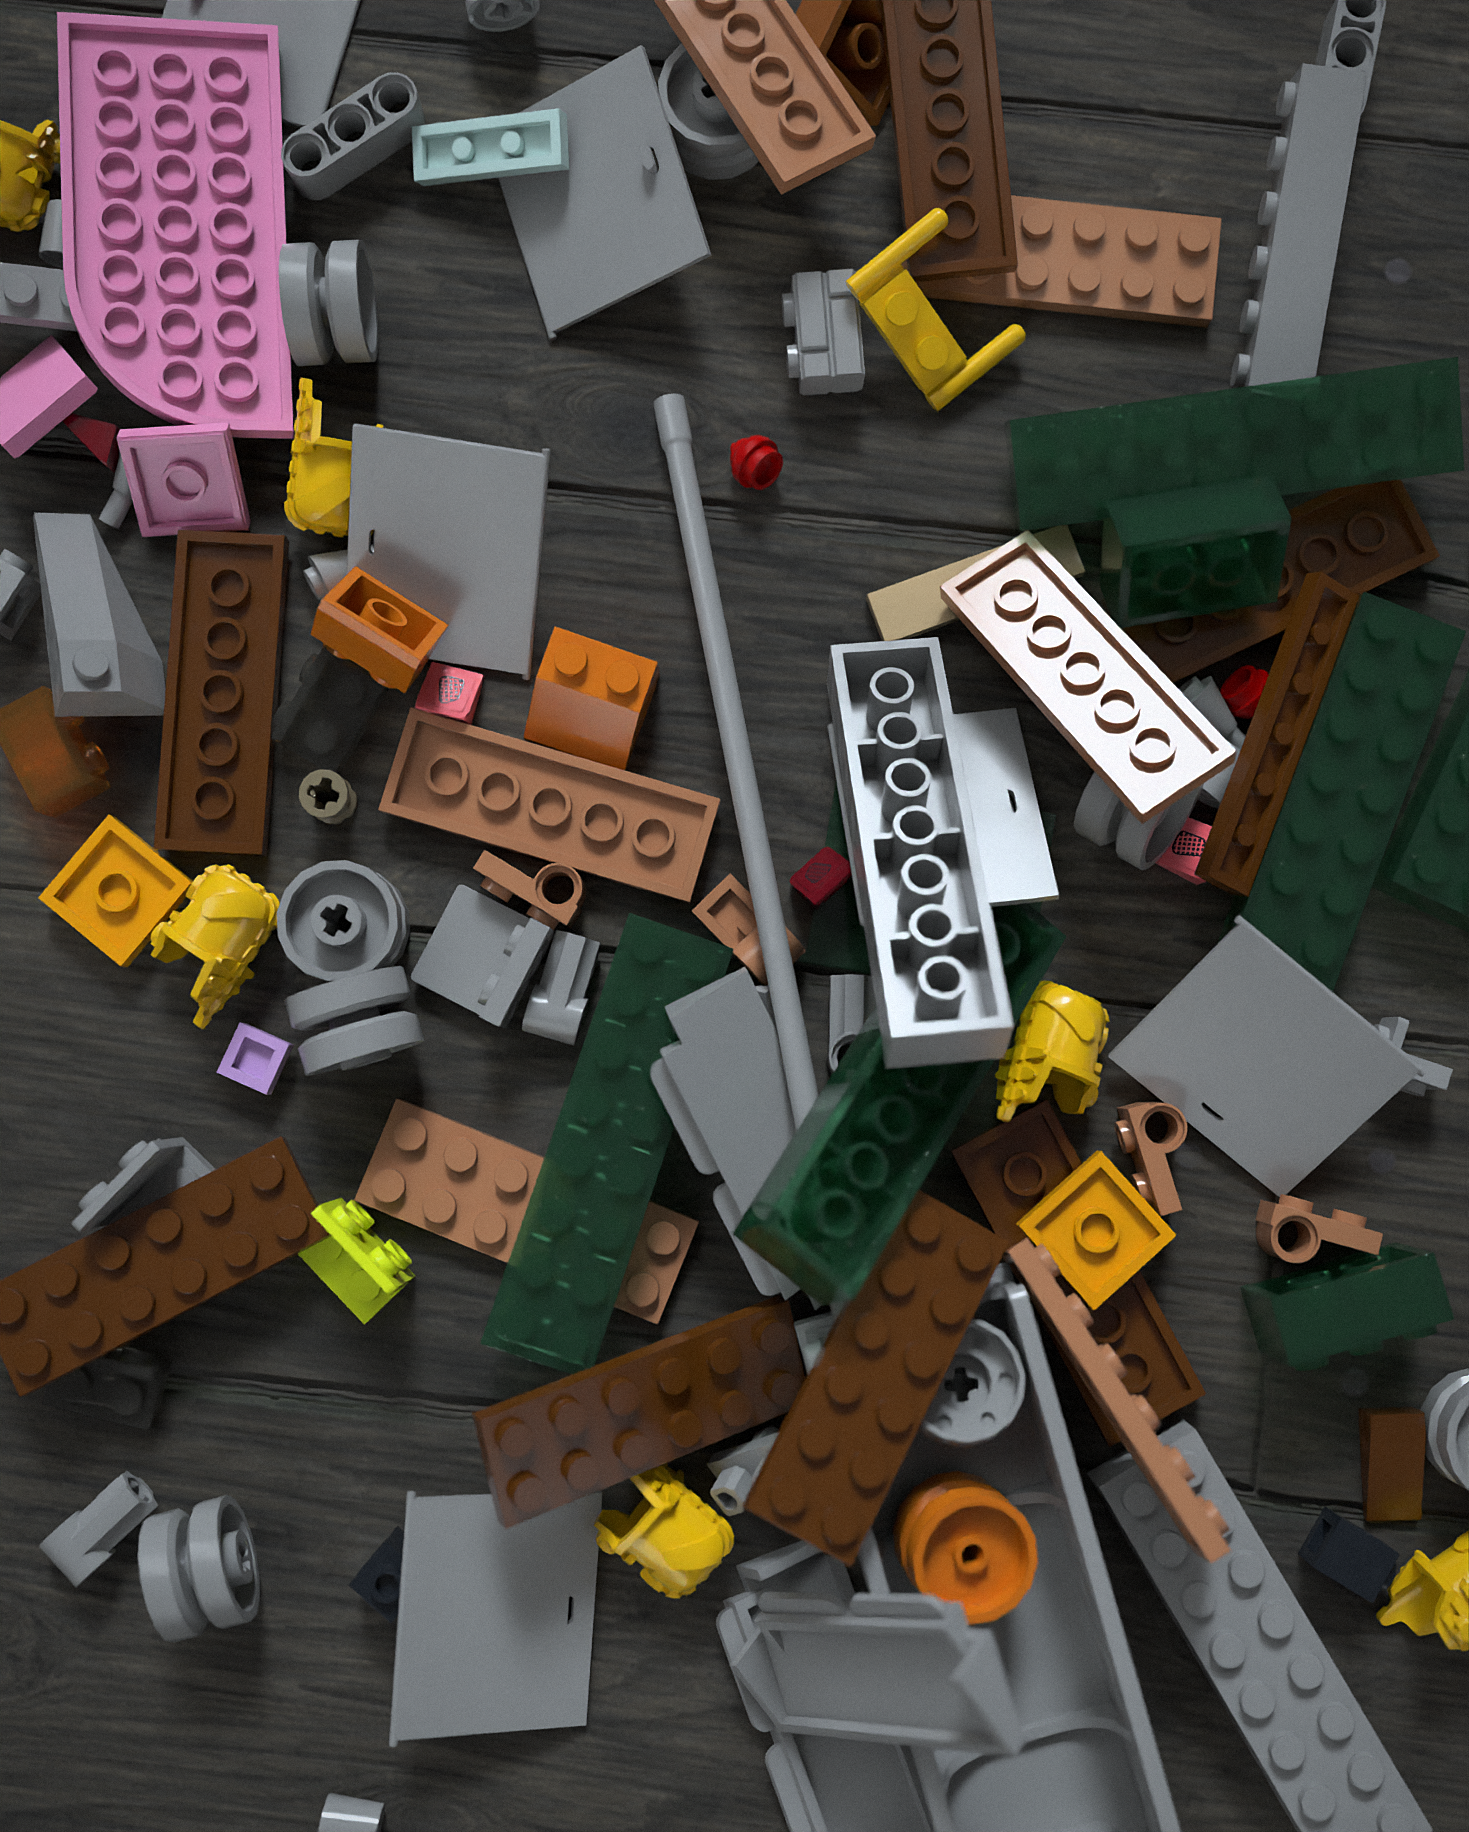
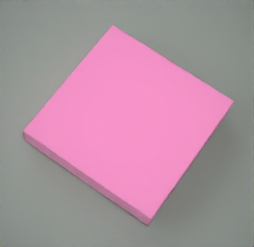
M52 335L0 377V444L14 459L20 457L98 390Z
M229 422L120 429L116 438L142 537L177 535L178 530L229 532L249 529L251 520Z

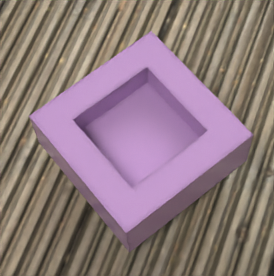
M240 1022L217 1073L263 1094H272L294 1045L249 1024Z

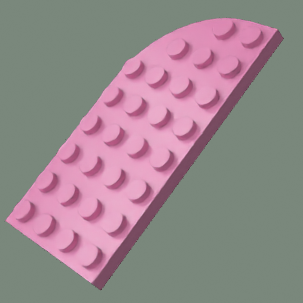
M57 12L63 272L65 291L71 315L81 341L101 372L119 391L138 406L169 423L181 426L229 422L232 437L294 439L291 353L286 339L279 293V256L282 245L286 244L284 170L281 159L283 144L278 25Z

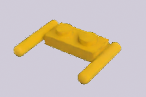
M940 208L931 210L845 281L851 293L859 300L860 306L919 390H922L929 404L937 412L1020 346L1026 339L1024 329L1018 324H1012L967 360L966 355L907 269H904L901 265L947 227L948 216Z

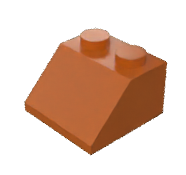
M355 566L320 602L310 635L320 640L325 649L334 656L350 659L368 670L371 677L379 684L388 688H397L401 692L406 693L421 673L446 631L448 624Z
M555 626L536 676L523 738L560 752L626 771L660 676L658 662Z

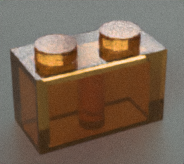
M44 685L0 708V745L35 811L56 818L110 789L111 786L103 773L109 770L103 753L93 741L87 743L79 728V725L84 723L83 716L55 717L52 690Z

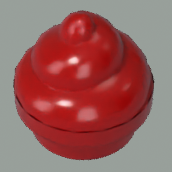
M752 435L748 438H741L730 446L731 473L734 479L743 487H753L757 490H762L769 487L779 476L783 467V457L778 452L776 443L768 437Z
M1252 665L1243 666L1232 673L1224 682L1220 693L1234 717L1239 719L1253 718L1269 675L1265 670H1256Z

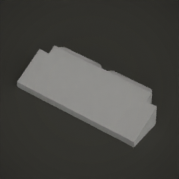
M743 967L665 1006L669 1019L680 1040L660 1049L663 1058L654 1062L650 1069V1076L696 1168L704 1174H712L720 1170L725 1183L715 1189L713 1200L758 1290L767 1296L781 1292L786 1300L804 1287L816 1310L829 1300L778 1032L747 969ZM826 1133L854 1279L856 1280L877 1239V1235Z
M802 1540L736 1565L745 1592L723 1600L725 1609L718 1614L716 1619V1627L729 1664L732 1663L758 1627L754 1621L762 1611L758 1606L757 1600L763 1592L831 1593L840 1599L851 1600L855 1592L845 1564ZM732 1670L752 1726L759 1731H770L774 1745L768 1749L765 1763L790 1832H934L910 1745L781 1732Z
M763 1592L757 1600L758 1606L762 1610L754 1621L758 1627L729 1665L781 1732L1012 1757L1017 1756L1025 1742L992 1631L969 1629L961 1602H943L932 1595L855 1594L851 1600L840 1599L831 1593Z

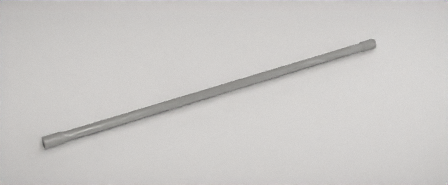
M667 394L657 398L653 405L661 446L666 453L833 1322H835L855 1283L694 464L691 448L692 435L685 399L680 394Z

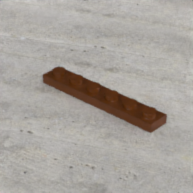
M1323 572L1307 573L1194 873V875L1232 895L1249 896L1359 599V595Z

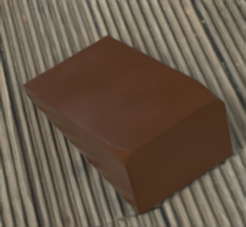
M1414 1407L1358 1408L1364 1520H1421L1426 1443L1425 1412Z

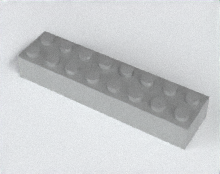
M939 638L830 645L827 689L886 1068L1004 1058L1013 1029V1021Z
M1179 1417L1154 1433L1163 1446L1166 1444L1170 1448L1175 1446L1181 1453L1195 1476L1187 1484L1196 1497L1201 1495L1205 1501L1209 1499L1214 1504L1230 1529L1222 1537L1231 1551L1212 1564L1192 1551L1127 1449L1087 1472L1296 1831L1432 1832L1433 1829L1196 1429Z

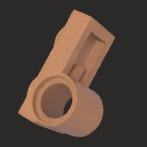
M484 850L473 869L485 877L480 885L481 887L507 903L513 894L531 904L526 913L527 915L555 930L559 922L571 929L582 912L580 908L586 898V886L576 870L567 864L552 863L546 865L532 879ZM557 876L569 877L574 882V893L563 904H553L546 897L547 884Z
M730 873L691 912L763 986H766L768 981L751 894ZM786 928L792 963H795L806 950L799 940Z
M1135 1102L1118 1107L1117 1110L1121 1121L1115 1122L1114 1128L1123 1153L1131 1152L1137 1173L1130 1176L1132 1186L1159 1216L1182 1210L1165 1153L1177 1149L1186 1138L1187 1122L1183 1113L1171 1104L1159 1102ZM1158 1111L1166 1118L1168 1130L1163 1139L1158 1142H1152L1146 1135L1145 1123L1152 1113Z
M1284 1194L1280 1195L1278 1204L1260 1200L1255 1220L1258 1221L1256 1238L1261 1249L1270 1256L1290 1263H1302L1308 1261L1317 1253L1321 1239L1375 1255L1379 1253L1383 1233L1365 1229L1366 1217L1338 1209H1333L1331 1219L1312 1214L1313 1202ZM1292 1221L1297 1227V1241L1291 1248L1283 1250L1278 1242V1232L1283 1224Z

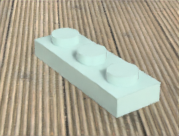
M560 108L411 126L414 181L422 186L569 169L567 114Z

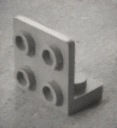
M461 884L457 886L411 974V979L479 1014V1017L498 1027L507 1028L554 937L555 931Z
M183 1137L162 1140L159 1138L148 1144L142 1140L133 1146L119 1161L118 1165L123 1170L109 1185L103 1181L83 1197L78 1204L83 1212L71 1224L79 1232L109 1225L216 1169Z

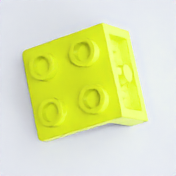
M342 1198L320 1204L312 1212L316 1220L332 1236L300 1252L298 1255L365 1325L415 1277L408 1268L412 1260L396 1242L389 1239L384 1243L370 1228L374 1224L373 1218L359 1203L352 1199L346 1203Z

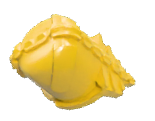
M47 119L38 124L33 133H30L0 120V227L9 228L14 232H21V230L25 229L31 230L37 226L40 217L45 213L50 199V191L41 189L43 182L51 179L55 163H61L60 134L54 121Z
M301 377L298 388L300 394L296 405L297 418L294 422L295 436L291 448L292 460L289 465L290 478L287 482V500L284 502V510L288 520L298 529L303 531L311 529L317 534L331 533L334 537L342 538L344 535L348 536L352 441L320 436L322 401L312 397V380ZM377 424L376 426H373V427L383 428L384 425Z
M216 864L204 869L205 872L195 878L186 893V897L191 900L189 905L182 912L173 910L169 916V922L158 924L152 931L150 938L152 941L150 944L155 947L150 955L165 963L181 959L189 952L205 961L190 993L191 997L199 1004V1009L193 1023L200 1029H204L208 1025L212 1015L222 1010L224 1004L232 995H237L240 992L239 987L247 978H253L254 972L247 965L254 960L260 951V946L265 944L272 934L271 931L277 928V910L280 904L278 898L274 893H267L265 887L261 884L252 883L250 877L246 874L237 873L235 867L229 864L225 866H218Z
M1043 980L1029 989L1021 1002L1020 1023L1015 1035L1014 1047L1006 1049L1004 1058H998L1000 1059L999 1070L995 1073V1078L998 1079L996 1099L1001 1101V1106H998L997 1118L999 1120L1009 1122L1017 1105L1035 1102L1044 1084L1052 1085L1055 1100L1064 1113L1083 1114L1085 1108L1091 1107L1096 1102L1101 1080L1098 1075H1100L1102 1064L1097 1063V1057L1106 1044L1109 1028H1106L1109 1016L1106 1008L1101 1007L1102 1003L1066 986L1055 984L1052 981Z
M665 1463L630 1478L642 1492L644 1498L630 1515L618 1510H602L594 1522V1526L598 1529L595 1540L604 1552L619 1554L628 1565H632L637 1561L644 1566V1569L640 1572L641 1577L659 1593L662 1591L666 1594V1597L680 1598L684 1594L687 1596L696 1590L697 1584L705 1581L709 1573L720 1565L722 1557L729 1554L734 1545V1534L730 1524L721 1515H718L707 1503L704 1504L701 1498L692 1490H688L685 1487L684 1473L681 1470L675 1472L668 1467V1463Z
M1468 1530L1456 1539L1454 1545L1431 1560L1421 1550H1415L1414 1556L1405 1566L1400 1568V1572L1395 1576L1387 1589L1390 1602L1387 1606L1384 1605L1376 1614L1377 1620L1382 1625L1388 1626L1401 1621L1407 1624L1418 1636L1439 1633L1449 1650L1460 1649L1462 1652L1469 1650Z

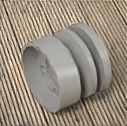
M971 1320L918 1428L921 1435L942 1447L967 1450L988 1444L1012 1422L1023 1401L1025 1372L1019 1352L1002 1331L982 1320ZM956 1373L963 1374L965 1383H974L976 1389L969 1391L965 1402L957 1401L956 1393L946 1391L944 1386L952 1384L954 1374Z

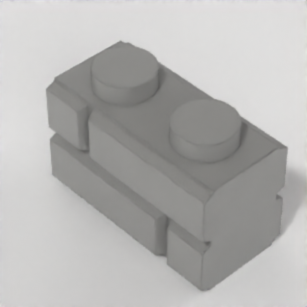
M853 269L829 270L826 273L821 271L796 273L792 275L791 293L782 294L784 327L794 326L795 345H786L788 378H798L799 393L803 396L827 394L828 392H856L863 388L865 366L859 300L851 293L845 283L847 279L856 273Z

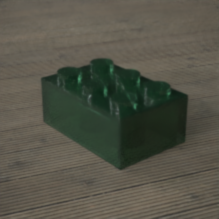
M1271 474L1105 502L1099 586L1112 620L1120 628L1277 602L1292 518Z
M1396 1242L1380 1246L1378 1255L1363 1251L1240 1287L1258 1349L1290 1367L1295 1366L1297 1371H1308L1323 1367L1330 1363L1328 1356L1349 1350L1350 1355H1364L1376 1352L1384 1347L1382 1340L1403 1335L1405 1340L1425 1338L1438 1332L1437 1324L1455 1319L1435 1253Z

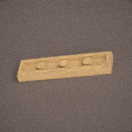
M1067 523L1033 534L1074 579L1081 577L1085 573ZM1001 546L867 594L866 600L881 640H906L959 621L960 619L941 599L940 585Z

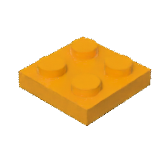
M108 814L38 898L119 966L128 967L151 940L154 928L161 922H166L172 911L176 910L185 900L186 893L193 880L153 849L119 819Z
M1099 1150L1093 1153L1016 1223L1036 1247L1040 1244L1046 1247L1058 1265L1061 1276L1093 1310L1099 1307L1177 1236L1105 1154Z

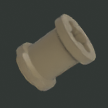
M320 769L311 772L303 779L299 787V799L302 807L309 814L327 824H340L345 819L351 818L357 808L358 796L353 791L351 784L331 770ZM333 789L339 793L337 803L328 802L324 805L318 801L321 792L330 793Z

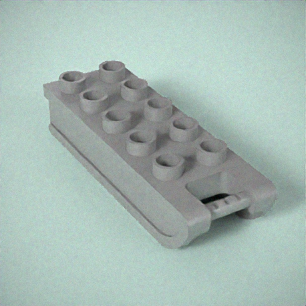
M1006 1262L1000 1263L972 1319L982 1320L1002 1331L1019 1352L1025 1372L1023 1401L1008 1427L991 1442L967 1450L942 1447L917 1431L857 1554L868 1594L920 1595L917 1588L913 1586L905 1575L895 1556L892 1530L900 1505L915 1486L935 1474L954 1471L981 1476L999 1490L1025 1516L1036 1537L1037 1568L1031 1588L1019 1604L994 1621L968 1624L969 1629L992 1631L1025 1742L1016 1757L911 1746L934 1832H1181L1029 1298L1023 1284L1015 1285L1010 1265ZM831 1311L794 1322L807 1373H809L834 1324ZM961 1373L954 1374L952 1384L944 1385L946 1391L956 1393L957 1401L965 1402L969 1391L976 1389L974 1383H965L964 1376Z

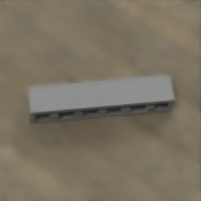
M1303 63L1289 82L1284 81L1281 85L1276 104V116L1283 117L1280 137L1274 136L1267 158V170L1274 171L1271 191H1265L1262 196L1257 219L1258 225L1265 226L1262 245L1255 246L1249 265L1248 277L1249 279L1256 280L1252 300H1246L1239 326L1240 333H1246L1243 354L1236 355L1231 372V386L1238 387L1235 403L1298 412L1312 401L1368 72Z

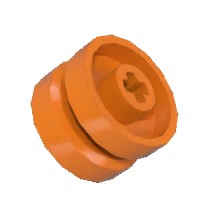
M961 1471L935 1474L915 1486L900 1505L892 1530L894 1552L905 1575L913 1586L917 1588L920 1595H932L943 1602H961L967 1623L972 1625L994 1621L1011 1611L1031 1588L1038 1564L1036 1537L1025 1516L999 1490L981 1476Z

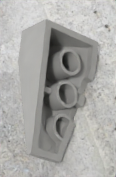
M34 513L33 521L55 717L164 715L166 688L162 660L91 515Z

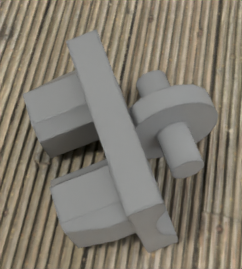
M770 1426L760 1429L753 1435L752 1441L713 1453L707 1466L716 1476L717 1480L710 1490V1494L726 1515L732 1516L744 1512L745 1508L741 1505L779 1432L778 1428Z

